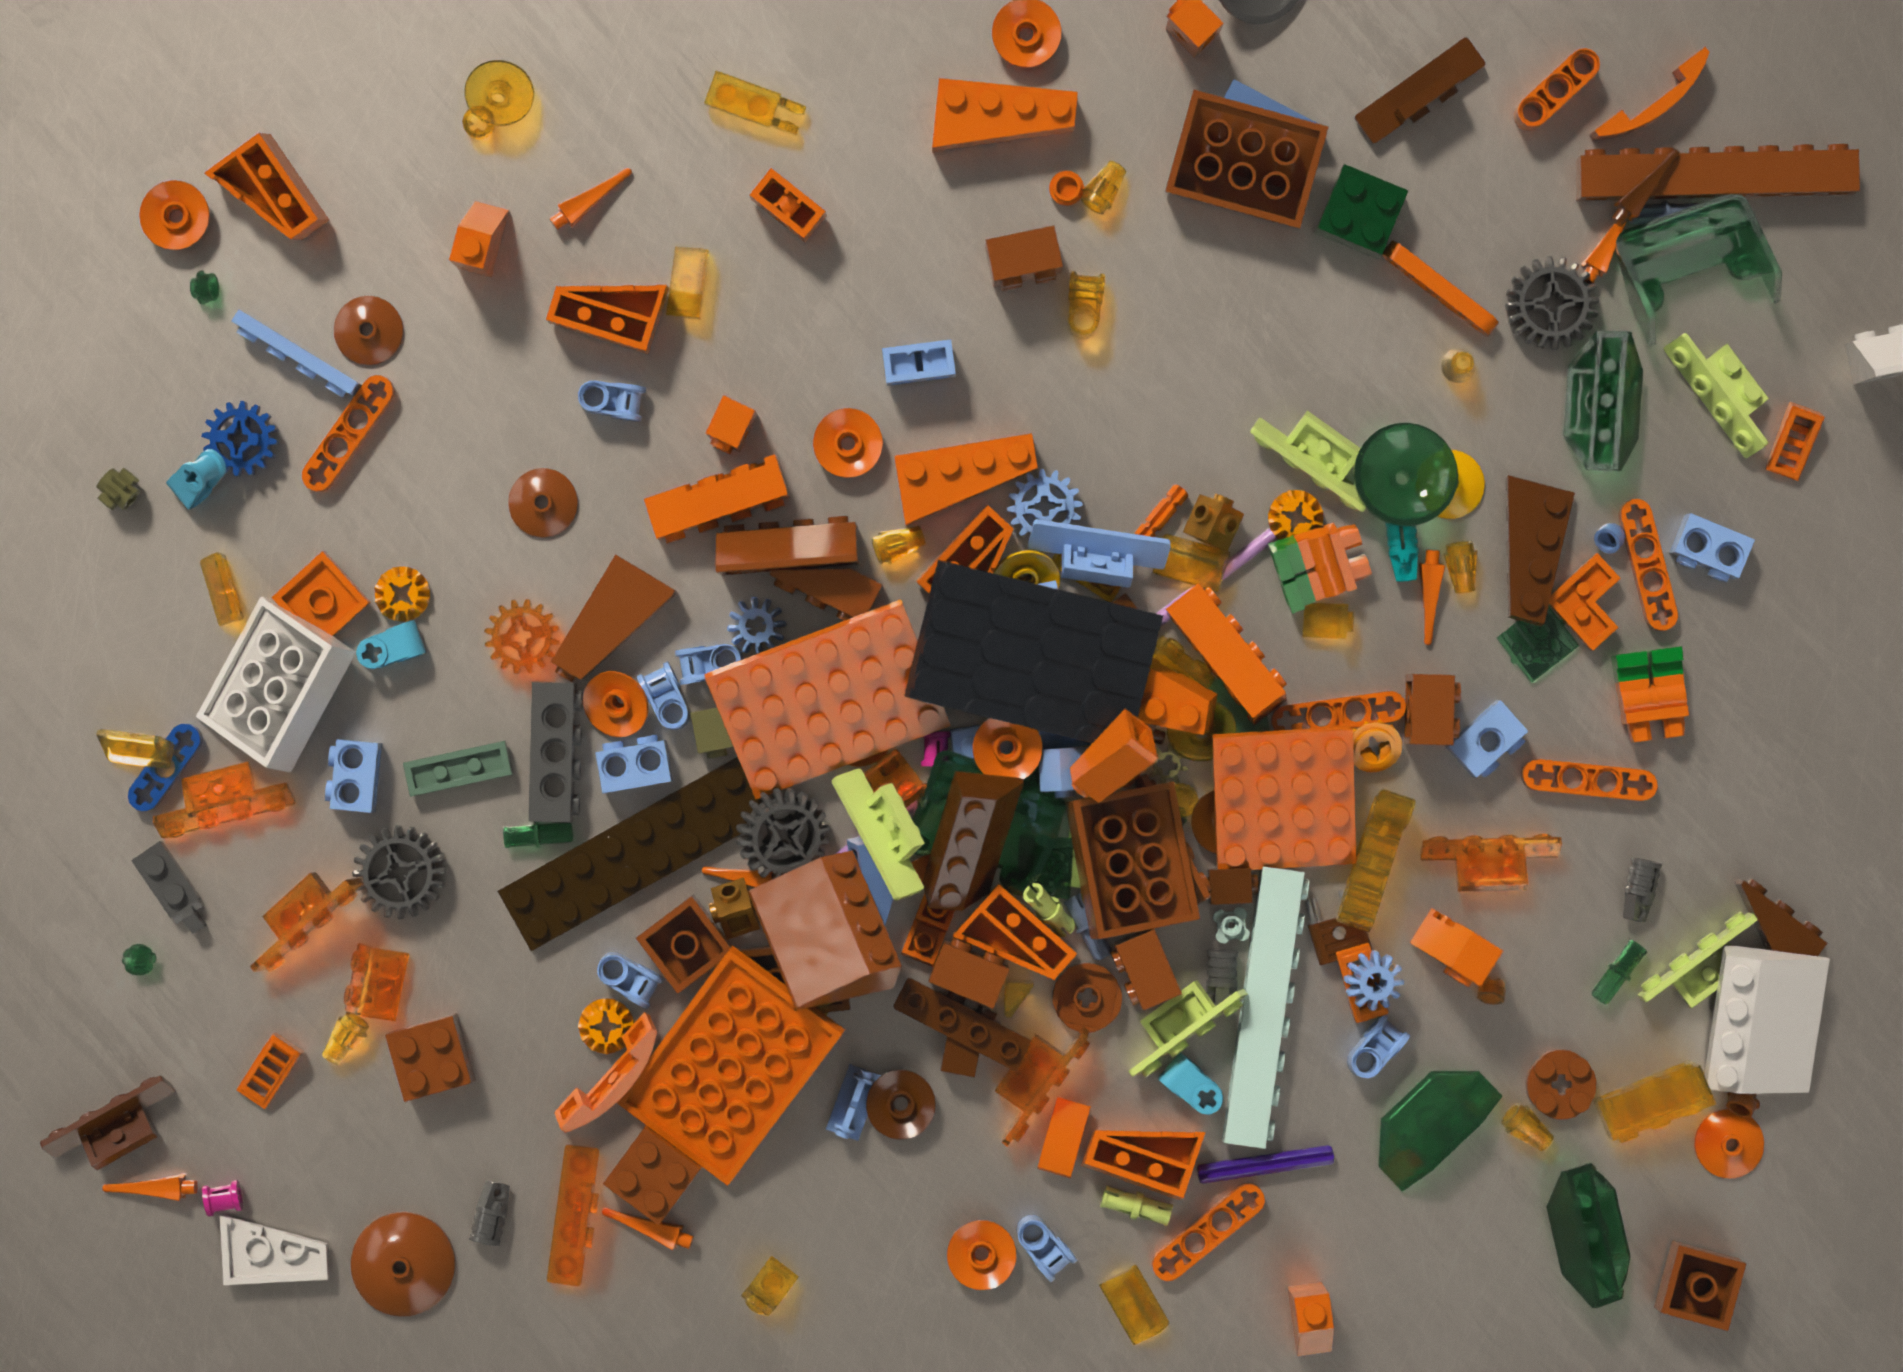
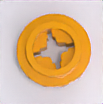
M1290 490L1282 493L1272 502L1268 512V523L1276 538L1281 540L1313 529L1322 528L1324 512L1318 500L1311 494L1301 490ZM1299 503H1301V515L1306 517V520H1309L1310 523H1298L1293 532H1290L1292 527L1290 525L1291 519L1281 513L1282 511L1286 513L1294 512Z
M393 567L381 575L374 587L376 605L384 616L394 621L407 622L414 620L426 610L429 604L430 588L427 580L420 572L410 567ZM412 582L413 584L409 587L410 590L407 594L413 604L411 605L409 602L400 600L398 603L395 602L391 605L396 596L391 584L393 583L395 586L403 588Z
M1379 719L1377 722L1372 723L1365 721L1358 729L1353 728L1354 766L1360 770L1380 772L1391 767L1400 757L1402 739L1392 724L1388 725ZM1371 736L1377 742H1381L1378 744L1379 755H1376L1375 751L1368 747L1369 737Z
M603 998L590 1003L583 1010L578 1029L582 1041L592 1051L611 1054L620 1051L626 1046L622 1036L634 1024V1020L630 1010L623 1003L615 999ZM604 1011H607L610 1023L621 1025V1027L610 1031L608 1041H605L602 1030L591 1027L602 1022L605 1016Z

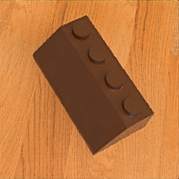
M955 771L922 881L929 908L963 911L990 892L1024 784L1023 778Z

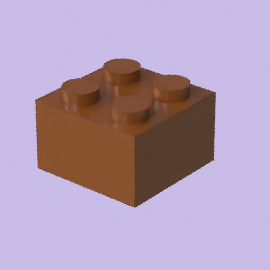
M1054 225L986 239L985 250L993 288L1001 286L1002 292L1022 288L1023 281L1035 279L1036 285L1056 281L1057 274L1062 272L1063 264Z
M1405 675L1406 711L1404 713V744L1453 745L1454 738H1459L1460 718L1454 717V703H1460L1461 684L1460 682H1455V675Z
M692 895L636 937L637 941L677 994L720 963L732 947L730 941L727 940L718 925L714 923L712 917L695 895Z
M1154 929L1139 931L1113 942L1116 950L1110 952L1119 974L1124 971L1127 974L1130 982L1125 983L1124 987L1133 1006L1139 1004L1144 1011L1182 994Z
M953 937L951 942L944 939L929 975L928 982L994 1009L1009 972V966L1004 964L1005 959L988 951H985L984 955L972 951V944Z
M457 1013L395 1030L385 1035L404 1102L467 1085L476 1080Z
M646 1125L606 1178L603 1185L659 1226L700 1171L701 1166Z
M1672 1240L1654 1308L1663 1314L1729 1331L1747 1263L1736 1257Z

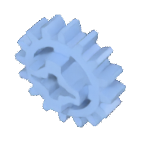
M1040 469L1039 478H1034L1029 472L1026 474L1028 481L1026 484L1020 481L1015 483L1016 487L1020 490L1019 493H1009L1008 497L1015 501V505L1007 507V512L1016 513V518L1010 523L1012 526L1018 524L1022 526L1019 533L1021 537L1027 532L1031 533L1032 526L1027 523L1023 515H1032L1039 520L1052 521L1058 513L1067 512V516L1062 522L1065 524H1070L1071 520L1080 521L1081 519L1080 515L1074 513V508L1082 506V502L1074 501L1073 496L1079 492L1078 488L1069 490L1067 486L1071 479L1067 477L1062 482L1057 480L1058 471L1056 470L1052 473L1051 477H1046L1044 469ZM1049 484L1059 488L1064 493L1066 499L1056 498L1050 492ZM1037 485V495L1031 501L1022 502L1025 493ZM1043 497L1047 498L1050 504L1061 505V507L1049 510L1048 516H1042L1040 510L1028 509V507L1040 504Z

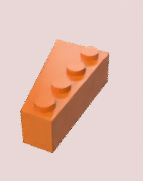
M939 78L932 153L956 148L976 147V145L1010 142L1017 139L1071 133L1075 127L1078 92Z
M1032 433L894 456L905 525H911L921 519L1020 478L1029 472L1036 471L1038 466Z
M774 454L765 457L763 463H747L731 470L729 474L712 475L697 481L695 485L686 484L645 498L644 502L656 539L661 540L665 538L666 544L686 538L685 532L698 528L699 533L719 527L717 521L731 517L732 523L752 517L751 510L763 506L765 512L784 507V500L790 498L778 458Z
M1198 583L1166 609L1167 615L1191 646L1201 653L1202 659L1218 679L1221 678L1224 682V687L1233 700L1245 708L1249 714L1247 718L1255 726L1287 701L1286 692L1283 689L1287 683L1275 668L1269 672L1261 662L1265 656L1253 641L1247 644L1239 633L1243 631V628L1233 615L1230 614L1225 617L1218 606L1222 602L1210 587L1204 590Z

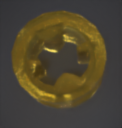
M472 107L463 116V128L472 138L478 140L486 139L493 133L495 120L486 108ZM475 115L479 118L485 115L488 121H484V123L488 126L483 131L479 128L472 131L470 129V125H473V122L470 121L471 118Z

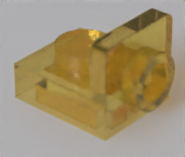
M1308 604L1303 610L1302 637L1346 639L1347 632H1353L1354 612L1348 611V604Z
M771 1256L741 1294V1297L746 1300V1305L753 1312L769 1316L799 1276Z

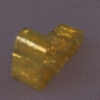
M1383 788L1375 795L1357 848L1356 860L1352 864L1337 912V922L1366 932L1371 931L1402 832L1410 822L1415 807V799Z

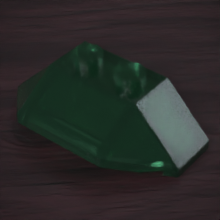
M1596 331L1591 340L1581 349L1568 366L1563 436L1575 454L1580 458L1586 470L1622 471L1638 441L1643 368L1630 331Z
M1431 1070L1380 1118L1378 1167L1403 1192L1432 1172L1484 1122L1503 1096L1478 1070Z
M1592 1163L1561 1171L1546 1206L1561 1274L1592 1308H1599L1622 1300L1624 1294L1622 1288L1627 1278L1631 1255L1616 1189L1596 1170Z

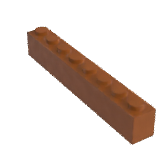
M1811 144L1794 145L1793 151H1779L1778 145L1759 146L1756 152H1745L1744 146L1723 147V152H1710V147L1689 148V153H1679V156L1666 171L1648 200L1854 195L1860 191L1859 149H1849L1848 144L1827 145V150H1814V145ZM1639 148L1620 149L1618 155H1606L1605 149L1585 150V155H1580L1575 160L1576 201L1620 200L1645 179L1675 148H1655L1654 154H1640Z

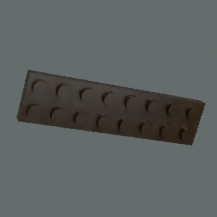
M738 757L497 892L530 951H533L741 835L742 833L736 830V825L747 823L741 817V812L744 811L751 814L753 809L750 807L749 801L753 800L759 805L762 803L761 798L755 799Z

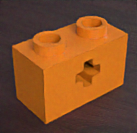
M1177 0L1168 10L1169 13L1166 16L1168 18L1166 30L1194 58L1219 35L1223 26V22L1201 0Z
M770 168L749 195L754 203L805 243L827 216L824 209L772 168Z
M723 395L706 431V435L712 439L710 444L729 455L733 449L741 452L758 416L757 412Z

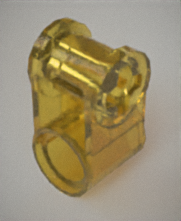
M1070 271L1067 327L1070 334L1077 339H1088L1097 331L1104 296L1105 274L1100 273L1099 276L1078 275L1076 271ZM1084 313L1089 315L1093 320L1092 327L1087 330L1078 329L1073 320L1078 314Z

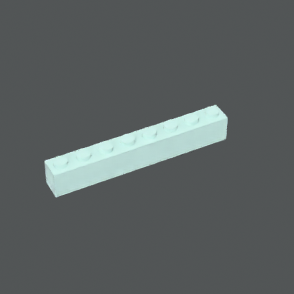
M1262 866V869H1260L1258 895H1256L1243 987L1248 995L1241 1001L1243 1006L1240 1008L1222 1135L1224 1143L1266 1149V1142L1273 1141L1275 1120H1270L1271 1107L1278 1106L1280 1086L1275 1085L1276 1072L1283 1071L1285 1052L1279 1051L1281 1037L1287 1038L1290 1025V1017H1284L1286 1003L1293 1002L1295 983L1289 982L1291 968L1297 969L1300 953L1299 948H1294L1296 934L1302 935L1305 915L1299 913L1301 900H1307L1309 891V880L1304 879L1305 872L1265 866Z

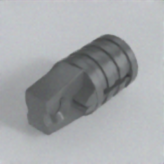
M1631 857V866L1628 871L1629 876L1627 877V885L1624 890L1623 918L1637 922H1646L1650 907L1656 896L1655 891L1658 886L1657 882L1660 877L1662 863Z
M1226 949L1207 950L1209 960L1207 964L1208 980H1206V993L1214 994L1215 1006L1237 991L1236 967L1238 951Z
M487 1180L485 1182L476 1206V1215H474V1223L472 1224L469 1240L492 1246H500L502 1229L505 1225V1217L507 1216L509 1185L497 1181Z

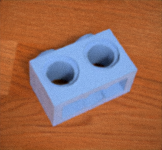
M951 339L882 348L887 386L956 377Z
M1689 513L1684 515L1669 553L1678 556L1676 559L1677 563L1691 569H1695L1697 565L1709 569L1708 576L1727 583L1729 578H1740L1755 539ZM1691 533L1699 535L1702 539V548L1697 553L1692 552L1687 547V538ZM1724 546L1731 548L1734 552V561L1730 566L1722 564L1719 559V552Z
M657 735L637 738L638 745L624 747L623 741L602 744L603 751L595 752L602 794L673 781L666 740L658 741ZM648 750L656 751L660 756V765L655 770H648L642 764V756ZM614 756L621 757L626 763V770L621 776H613L608 771V761Z
M336 739V746H330L328 765L333 767L332 780H327L325 788V801H330V809L368 813L376 812L382 743ZM352 748L358 749L363 756V761L357 768L350 767L346 762V754ZM348 783L355 784L359 789V797L354 803L346 801L343 797V788Z

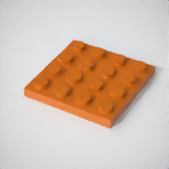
M1351 726L1212 734L1217 869L1251 868V870H1260L1262 866L1294 868L1357 864L1353 729Z

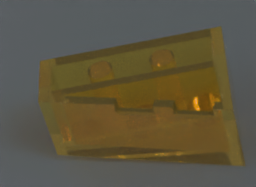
M1690 1060L1593 1098L1608 1138L1613 1141L1618 1139L1620 1143L1635 1139L1639 1136L1638 1132L1648 1128L1652 1130L1662 1128L1670 1124L1671 1120L1682 1116H1690L1705 1108L1716 1105L1701 1065Z

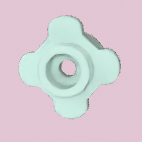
M1236 907L1234 911L1226 912L1219 909L1214 913L1213 920L1217 923L1218 929L1215 937L1218 942L1225 944L1232 939H1239L1240 941L1248 939L1250 931L1246 928L1245 918L1247 917V912L1244 908ZM1233 922L1235 924L1234 928L1230 929L1228 923Z

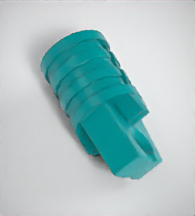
M1416 519L1385 522L1388 540L1387 547L1389 550L1388 557L1391 559L1396 582L1417 580L1419 548ZM1399 526H1403L1405 549L1403 550L1401 548Z

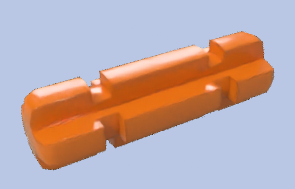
M1177 484L1173 485L1166 494L1167 498H1163L1145 519L1147 522L1141 524L1134 534L1156 537V531H1160L1177 511L1176 507L1178 505L1181 506L1188 498L1189 494Z

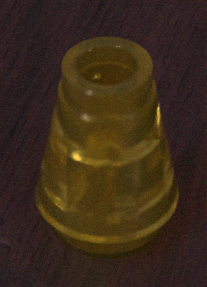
M1109 161L1082 189L1081 202L1098 214H1104L1106 209H1111L1126 174L1125 168L1114 161Z
M1457 348L1450 350L1444 355L1441 369L1444 376L1451 382L1463 383L1473 376L1476 363L1470 352ZM1459 357H1461L1462 361H1467V368H1458L1456 361Z
M919 525L878 532V536L871 539L875 555L880 564L888 562L891 565L919 547L926 545Z
M1473 541L1446 544V553L1443 556L1455 593L1475 591L1478 550L1474 549Z
M348 1011L344 1016H339L322 1052L324 1058L335 1065H339L367 1037L368 1023L360 1016Z
M1515 1103L1502 1118L1501 1124L1506 1127V1133L1537 1148L1539 1151H1544L1553 1141L1554 1135L1549 1132L1528 1105L1523 1106L1520 1103Z

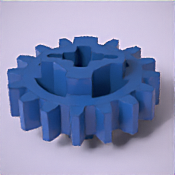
M240 401L238 409L235 408L233 403L227 402V411L225 413L216 408L214 413L217 419L215 421L206 419L205 421L211 427V431L202 433L201 436L210 440V444L203 447V451L207 449L217 451L225 461L226 473L233 467V474L237 477L241 476L242 469H245L251 476L255 475V465L265 469L267 465L263 459L266 456L270 458H275L276 456L269 449L271 445L279 444L278 440L271 438V434L276 432L278 428L275 425H267L272 416L269 413L259 416L261 407L256 404L251 407L250 411L245 401ZM250 417L258 423L262 434L253 431ZM233 418L232 425L226 430H220L226 421ZM242 430V434L247 435L248 440L247 442H242L239 448V444L233 442V437L240 435ZM219 443L225 444L228 447L231 460L222 453ZM261 447L259 452L248 460V454L254 448Z

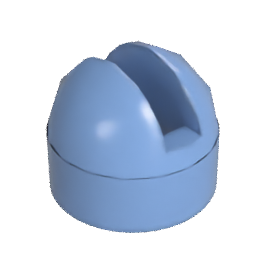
M1616 523L1603 525L1594 536L1596 546L1608 554L1618 551L1625 540L1624 530Z

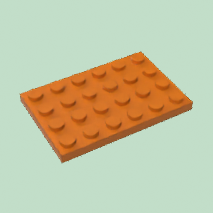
M902 599L705 674V680L755 799H759L760 794L763 792L767 795L772 794L774 788L783 790L951 726L943 706L904 696L918 640Z
M732 945L650 1056L636 1082L617 1104L728 1186L846 1029L815 1006L796 1011L786 985Z

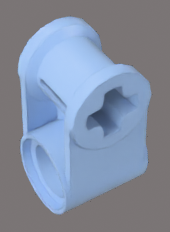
M588 381L580 387L578 401L586 412L610 416L615 419L641 422L642 416L639 415L641 397L643 393H646V387L626 383ZM598 388L604 393V399L600 405L589 406L585 403L584 395L588 389ZM628 395H631L629 409L626 410Z
M720 644L709 647L699 646L676 650L675 656L679 657L683 677L680 679V685L706 681V673L721 668L718 663V657L722 651L726 649L732 651L736 657V662L744 659L742 651L732 644Z
M668 661L663 663L662 668L646 676L642 674L637 676L638 682L644 690L647 700L651 704L659 722L671 730L684 728L690 720V709ZM666 679L665 681H663V682H661V683H659V684H657V685H655V686L652 687L653 684H655V683H657V682H660V681ZM677 704L682 708L683 716L677 723H668L665 719V711L670 705Z
M618 952L605 954L600 959L597 967V974L604 984L645 1009L650 1007L648 1001L657 986L663 984L666 980L650 968L638 964ZM607 961H619L623 966V973L617 978L608 977L603 967ZM645 980H648L643 991L639 993V990L642 987Z
M1388 1015L1378 1017L1350 1051L1347 1057V1065L1349 1070L1356 1076L1361 1078L1376 1076L1409 1040L1410 1034L1407 1032L1402 1033L1387 1020ZM1382 1030L1392 1038V1041L1382 1033ZM1368 1052L1372 1056L1373 1065L1368 1071L1361 1072L1357 1068L1356 1059L1361 1053Z
M1027 1215L1018 1222L1016 1231L1021 1246L1031 1256L1035 1265L1050 1282L1055 1280L1054 1275L1070 1262L1074 1264L1078 1261L1059 1236L1057 1237L1039 1216ZM1030 1225H1037L1042 1228L1041 1236L1035 1241H1029L1023 1237L1024 1230Z

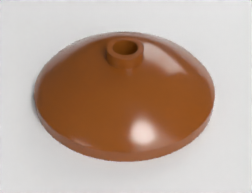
M394 1212L373 1221L358 1237L351 1255L352 1278L360 1295L375 1309L393 1316H413L435 1306L449 1290L455 1274V1253L447 1234L433 1220L413 1212ZM402 1261L405 1263L406 1271L404 1273L396 1272L394 1269L395 1262Z

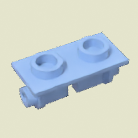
M849 1064L826 1129L835 1132V1135L842 1138H851L858 1141L868 1116L866 1110L868 1092L872 1084L882 1075Z

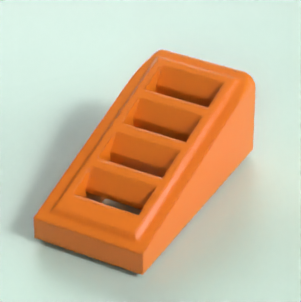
M1789 401L1765 469L1799 481L1825 417L1823 414ZM1795 417L1810 421L1809 427L1794 422ZM1790 430L1805 434L1804 441L1788 435ZM1788 443L1801 448L1799 454L1784 449V444ZM1779 456L1796 461L1795 466L1791 467L1777 462Z
M1369 942L1335 952L1342 980L1346 975H1354V972L1347 968V963L1359 960L1358 954L1363 953L1368 958V961L1370 960L1372 951ZM1375 973L1372 974L1373 979L1369 977L1367 983L1373 986V988L1376 987L1375 982L1377 984L1380 983L1379 976ZM1343 980L1344 988L1346 991L1353 984H1348ZM1347 995L1351 1014L1356 1023L1381 1017L1389 1013L1388 1008H1384L1380 1001H1378L1376 1010L1371 1011L1368 1008L1367 1002L1362 1007H1359L1355 1004L1357 996L1349 997Z
M277 1032L273 1033L236 1090L263 1109H266L305 1051ZM273 1048L289 1057L287 1063L271 1053ZM268 1059L282 1068L280 1074L265 1065V1060ZM261 1070L275 1081L271 1085L257 1076L256 1073ZM251 1081L268 1091L265 1097L248 1086Z

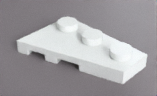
M223 1214L220 1215L223 1285L328 1280L330 1278L328 1243Z

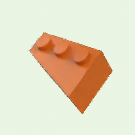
M256 134L204 173L225 187L238 200H242L255 210L259 216L289 239L303 240L329 221V218L271 134Z
M667 284L647 286H556L546 320L550 324L649 355L669 287Z
M986 505L915 582L930 594L938 560L994 573L1014 529L989 505Z
M1153 658L1143 699H1141L1138 719L1143 723L1205 735L1213 726L1218 694L1182 673H1176L1160 664L1159 660Z
M999 882L952 934L957 939L968 942L1053 980L1077 955V952L1040 921L1035 914Z
M1431 908L1410 941L1412 945L1445 965L1443 973L1468 988L1472 983L1481 987L1503 953V950L1458 922H1453L1452 919Z
M1095 1130L1091 1134L1081 1166L1181 1200L1184 1198L1206 1132Z

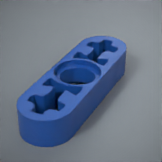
M180 724L171 730L129 788L128 800L133 808L139 811H150L161 803L202 746L203 736L198 727L192 724ZM191 731L193 734L190 739L194 744L192 747L185 745L178 754L185 756L183 761H181L176 754L168 752L166 749L169 745L172 749H176L181 743L178 734ZM163 757L170 758L175 765L174 773L167 778L161 777L156 771V764ZM150 774L155 781L163 783L164 787L161 790L158 785L154 786L149 794L153 798L152 802L146 801L140 804L138 802L140 795L137 791L138 789L143 790L149 787L152 781L146 779V777Z

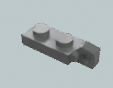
M163 841L157 842L131 860L170 918L172 917L176 924L183 920L192 934L207 926L197 911L203 907L199 900L201 898Z

